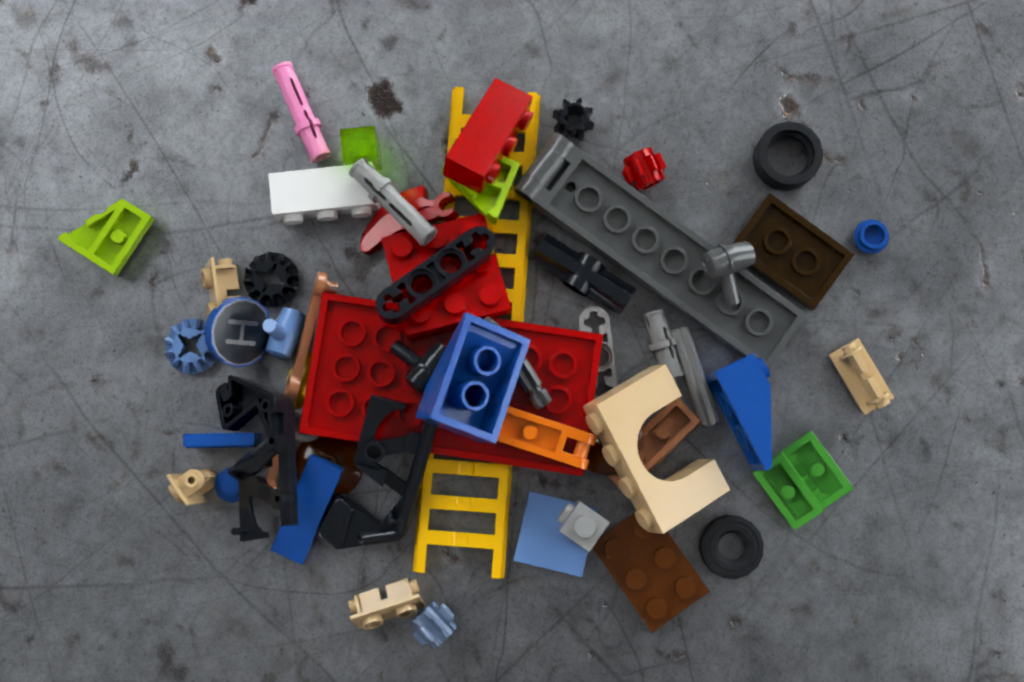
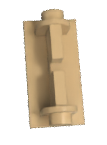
M214 257L210 258L205 264V268L201 269L203 289L209 290L210 302L206 303L207 319L214 308H218L223 303V300L241 296H227V291L240 289L237 266L232 263V259L218 260V265H215Z
M859 338L828 355L863 415L875 409L885 407L890 403V400L894 399L893 394Z
M191 469L185 473L168 474L166 477L171 483L168 489L173 498L180 504L183 502L186 506L205 504L207 500L203 495L215 487L217 473L212 469H203L201 471Z
M408 577L385 585L388 598L383 600L379 588L354 595V599L348 601L350 611L354 614L350 616V620L358 629L370 630L383 625L384 620L393 617L403 619L417 614L418 609L426 606L420 595L417 594L420 593L417 579L410 581Z

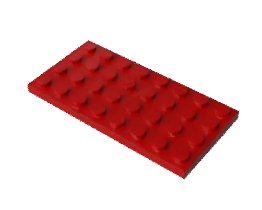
M322 292L299 433L358 442L372 394L407 403L405 410H395L387 414L380 422L374 438L383 440L407 435L412 431L421 433L424 421L415 418L423 394L411 387L406 379L412 368L390 352V348L395 341L399 340L422 357L437 341L446 347L456 328L408 340L403 322L390 325L384 323L379 318L376 311V300ZM385 302L387 308L385 312L388 310H392L394 313L400 311L398 303ZM492 318L501 327L531 339L525 359H528L541 380L542 389L545 388L552 398L551 403L539 410L535 409L529 400L531 396L529 393L526 394L517 380L509 406L589 433L590 429L585 420L587 414L582 406L594 400L604 334ZM440 427L437 429L430 452L583 476L584 472L583 469L499 441L496 444L480 443ZM567 438L563 451L573 454L577 441Z

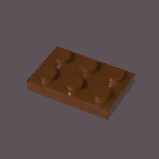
M634 511L603 533L593 546V550L653 633L710 591L669 533L647 532L637 522L635 518L636 511Z

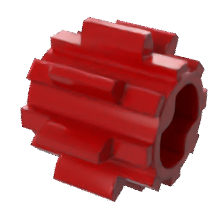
M652 147L643 148L624 158L623 176L630 186L634 185L637 191L646 190L665 180L663 172L667 166L661 153L655 154Z

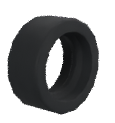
M787 121L775 124L763 134L754 149L753 163L755 171L763 183L773 189L783 191L798 189L810 181L822 165L823 149L821 141L811 128L802 123ZM778 138H794L806 149L808 155L807 164L803 171L797 175H781L769 164L768 149Z

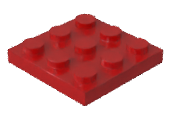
M479 213L434 224L432 226L438 232L433 240L425 246H420L418 241L408 231L381 237L392 283L469 229L478 226L488 228L485 217ZM477 239L473 240V248L465 254L468 262L471 261L469 253L478 247L486 250V240L479 242ZM495 252L486 263L404 320L403 324L407 339L456 328L466 312L481 319L487 316L495 318L510 314L512 308ZM447 257L441 262L440 266L445 272L454 273L460 269L461 263L457 258ZM419 277L413 281L411 287L416 293L425 294L432 288V283L428 278ZM403 288L401 290L403 292V298L398 301V304L406 297L408 298V301L411 304L413 301L408 297L406 289Z

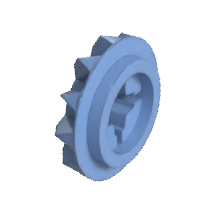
M183 319L182 322L171 327V331L164 339V355L168 358L172 367L183 373L198 374L208 370L216 362L217 359L214 358L215 356L205 343V321L200 319ZM182 337L191 340L198 337L199 341L196 346L202 355L200 356L193 352L184 354L187 346Z

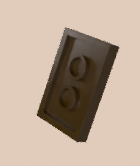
M771 193L766 196L733 241V243L749 242L753 246L756 256L755 264L749 267L810 311L815 310L855 255Z

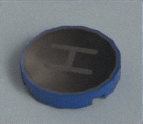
M241 296L230 297L223 300V303L218 308H214L208 315L204 328L205 343L208 349L212 351L215 356L214 358L220 363L234 367L250 366L260 360L266 352L270 335L264 331L263 322L269 319L270 316L268 311L258 301Z

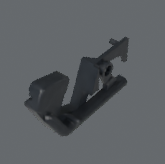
M229 375L228 383H223L216 389V400L222 428L224 430L238 431L259 413L267 438L228 469V474L239 481L240 528H232L231 533L233 535H240V542L269 538V532H264L257 524L254 516L253 497H257L270 504L274 510H280L281 526L299 525L294 402L289 396L246 378ZM278 454L279 488L275 489L268 485L267 480L263 476L254 475L264 468L272 467V458Z
M375 394L371 395L353 459L356 468L382 487L385 483L400 495L382 519L379 520L344 493L336 494L317 531L319 537L333 548L344 549L362 545L395 542L405 537L438 426L424 421L421 433L412 431L407 435L383 440L374 437L380 422L387 414L395 410H405L407 403ZM406 451L415 454L406 482L388 468L377 463L386 455Z

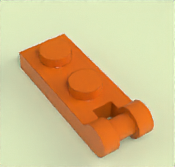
M509 406L497 441L587 471L590 461L587 459L590 447L595 446L598 436ZM567 438L577 441L573 454L563 451Z

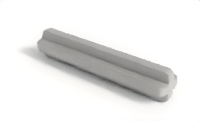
M688 326L674 329L671 335L677 342L675 345L677 356L697 416L702 422L701 426L706 428L716 425L720 419Z

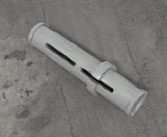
M361 158L353 164L349 175L369 193L368 197L372 202L379 203L418 241L420 246H425L433 240L438 230L394 188V182L390 178L382 177L368 163L367 159Z

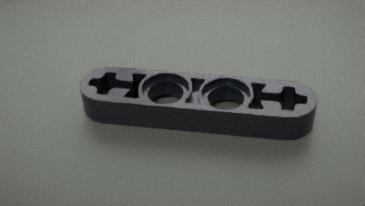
M482 226L469 229L384 289L375 301L379 318L384 323L390 325L403 322L490 260L494 255L496 247L493 232ZM477 239L479 242L486 240V250H482L479 247L475 248L469 253L471 261L468 262L465 254L473 248V240ZM447 257H454L460 261L461 267L454 273H447L442 270L441 262ZM419 277L428 278L432 283V288L425 294L416 293L411 287L413 281ZM405 288L408 297L413 302L410 304L406 297L398 304L399 312L394 313L392 310L385 312L387 309L385 302L391 300V302L396 303L403 298L401 290Z

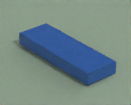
M315 454L309 456L297 485L299 525L280 526L270 551L301 565L305 563L318 533V528L343 474L344 467Z

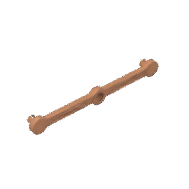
M321 271L317 272L293 370L286 383L284 394L292 399L294 405L300 389L301 377L322 292L337 293V290L330 287L338 288V283L329 281L327 273ZM278 454L272 458V467H268L265 477L268 485L275 489L279 488L277 483H275L279 468Z

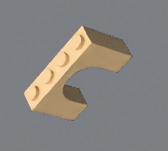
M666 364L650 366L582 406L587 414L585 420L589 429L598 436L603 445L602 454L610 466L615 468L620 478L618 484L621 491L627 498L631 499L636 509L635 518L637 522L647 532L659 534L666 533L730 491L715 459H696L663 480L654 477L643 466L637 448L638 434L643 423L654 412L682 396Z

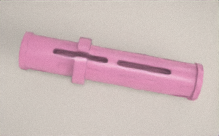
M285 61L275 65L272 68L273 70H271L272 74L276 78L285 103L296 125L294 127L295 134L301 137L310 157V162L318 163L329 158L331 152L320 131L322 127L321 122L313 115L293 69L292 62Z

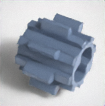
M433 600L411 620L410 625L415 629L412 636L423 647L429 644L434 650L456 630L457 625L452 621L455 615L444 603L438 606Z

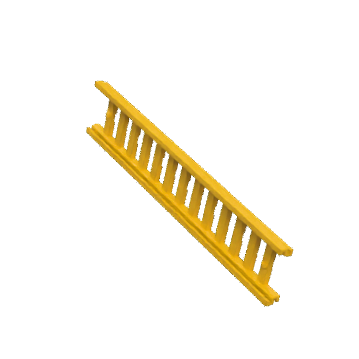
M464 87L452 89L447 154L455 138H458L461 130H463L471 117L470 114H463ZM528 92L529 95L533 96L530 111L534 115L525 132L519 130L518 134H525L524 152H513L508 158L520 163V168H523L522 176L536 158L541 95H537V92ZM445 177L444 192H450L455 198L465 197ZM512 186L506 201L520 202L519 220L498 219L496 225L490 223L486 218L485 220L488 229L493 234L517 235L516 254H495L501 269L515 270L513 289L506 288L510 304H512L511 321L524 322L532 204L522 199L514 191L515 186ZM455 202L447 204L445 210L451 208L455 210ZM430 453L419 490L412 571L425 573L427 544L493 549L491 578H504L513 465L434 459L435 454ZM433 473L499 478L497 499L432 494ZM430 509L495 513V534L429 530Z

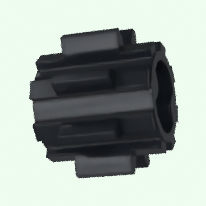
M582 98L576 100V103H570V101L563 99V109L560 108V110L553 111V118L558 122L554 126V133L563 132L569 140L571 137H577V139L583 141L584 131L587 132V130H593L595 123L590 121L589 118L593 114V108H584L581 105ZM568 116H578L580 118L579 125H569L567 123Z

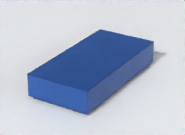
M262 433L183 434V446L185 448L257 447L262 443Z

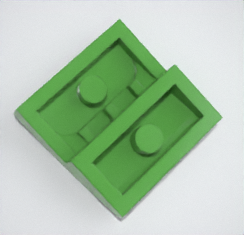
M809 430L772 457V468L767 471H753L756 479L794 531L824 512L825 507L853 490L850 481L812 430Z

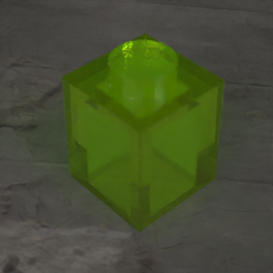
M375 126L340 129L344 165H352L363 158L367 159L368 163L373 162L376 170H382L380 141Z

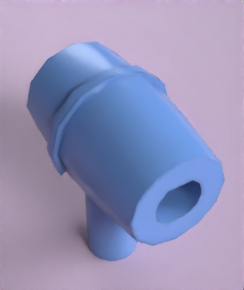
M283 307L276 321L269 318L263 322L264 331L270 335L266 351L271 356L281 360L293 358L300 343L306 315L297 310Z

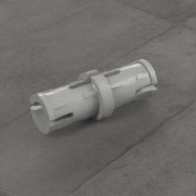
M664 308L643 314L651 340V345H649L650 351L655 353L658 365L666 364L673 378L683 376L684 373L675 348L677 342L675 338H672Z

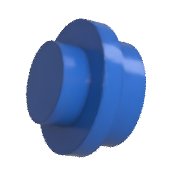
M873 219L865 220L854 230V244L863 253L876 254L887 246L889 241L888 230L880 221Z
M226 468L218 474L215 480L216 493L226 502H239V481L229 475V468Z

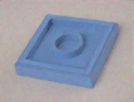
M529 491L513 561L582 577L588 551L559 532L558 528L561 523L557 521L568 503L574 505L576 502ZM586 505L597 513L598 507Z

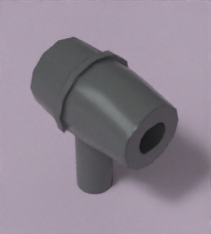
M747 241L718 245L714 249L703 253L701 257L702 269L706 276L710 279L720 277L726 305L730 306L740 303L734 273L755 264L756 261L754 248Z

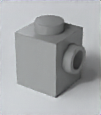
M579 500L574 505L568 503L557 518V521L561 523L558 528L559 532L588 552L591 551L610 523Z

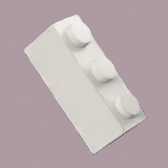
M373 162L369 163L375 169ZM353 164L268 173L272 215L278 221H282L284 225L302 224L304 218L317 217V221L337 220L338 215L351 214L354 218L372 216V211L380 209V204L372 202L368 197L369 193L349 175Z

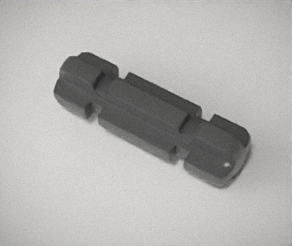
M524 359L518 382L526 394L529 393L531 396L529 400L534 408L539 410L550 404L552 398L545 388L542 389V382L528 359Z

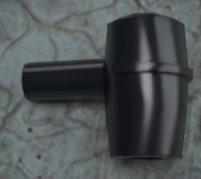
M397 340L392 344L390 352L412 368L406 379L411 387L424 394L426 385L446 347L437 341L420 357L401 341Z

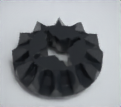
M267 251L265 254L255 256L249 266L245 267L243 283L251 299L258 301L262 306L277 307L287 303L296 294L299 287V272L296 265L282 253ZM272 270H277L275 276L284 285L271 284L266 289V281L259 274H271Z

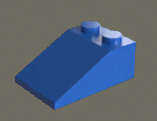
M464 313L426 385L415 418L480 443L496 444L531 339L470 313Z
M751 353L705 377L709 389L751 470L767 471L772 468L771 385L767 379L770 377V372L761 357L756 358L754 353Z

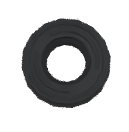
M725 515L715 518L705 527L700 537L699 551L703 563L711 572L722 578L739 579L748 576L758 567L763 557L764 543L760 531L752 522L741 516ZM728 533L739 535L745 544L742 556L734 561L724 559L718 550L720 539Z

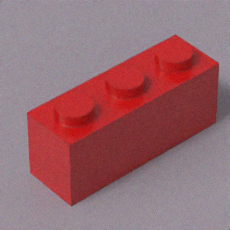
M495 78L446 155L443 175L479 194L482 193L487 183L493 185L502 168V165L499 163L504 156L509 158L512 155L518 139L515 138L519 130L525 132L533 118L534 113L530 111L533 96Z

